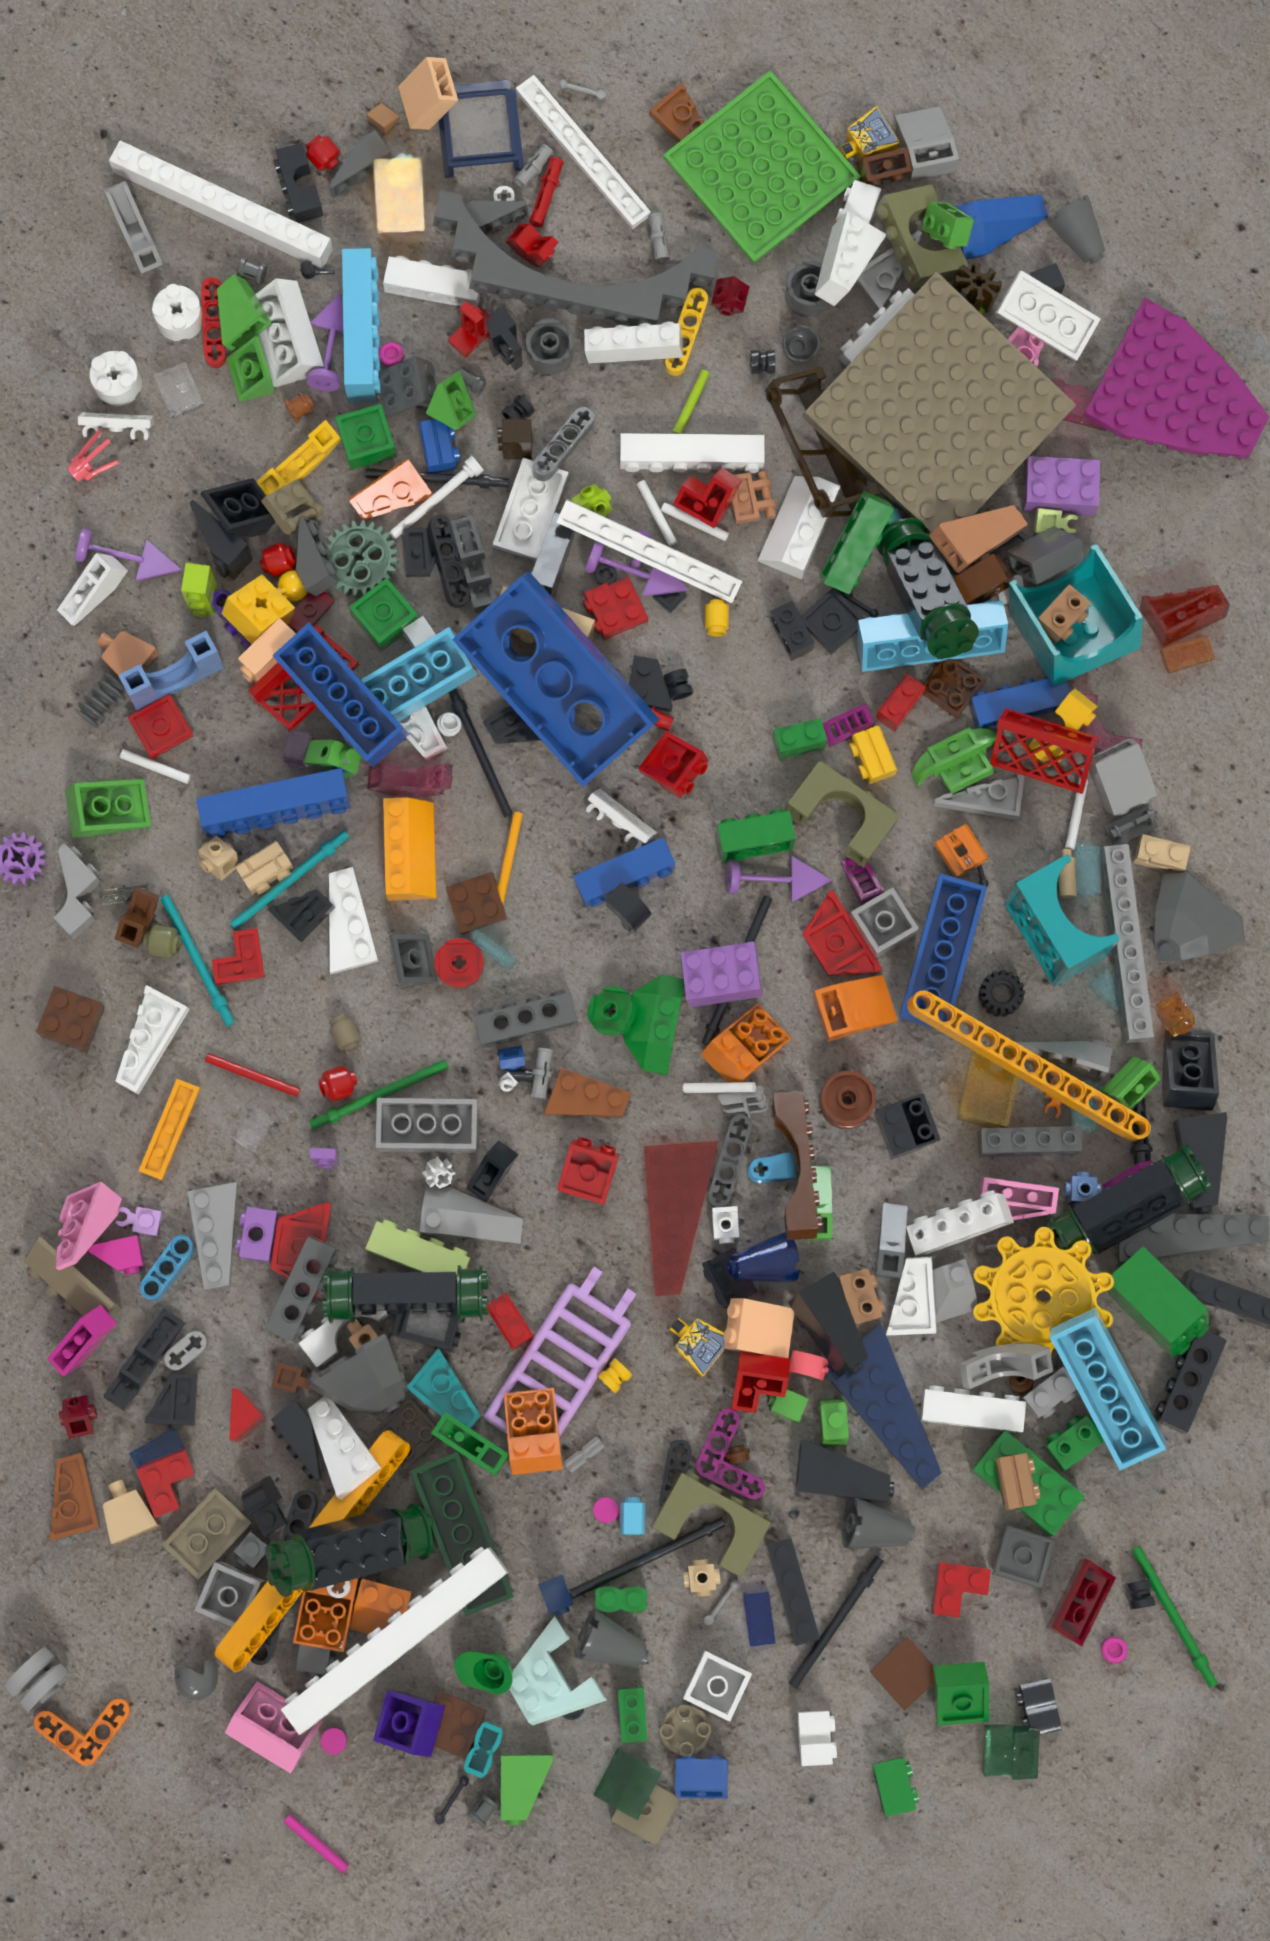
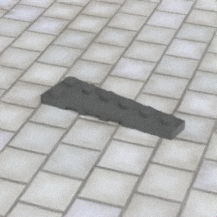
M1171 1214L1118 1243V1263L1126 1262L1143 1246L1156 1258L1268 1242L1269 1216Z

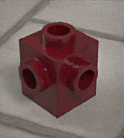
M735 276L717 279L711 305L724 316L743 313L750 286Z
M88 1395L62 1400V1411H59V1420L61 1426H65L68 1438L94 1434V1419H97V1410L95 1404H90Z

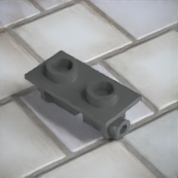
M1145 806L1104 826L1113 845H1123L1159 826L1155 821L1157 818L1153 809L1149 810L1148 806Z

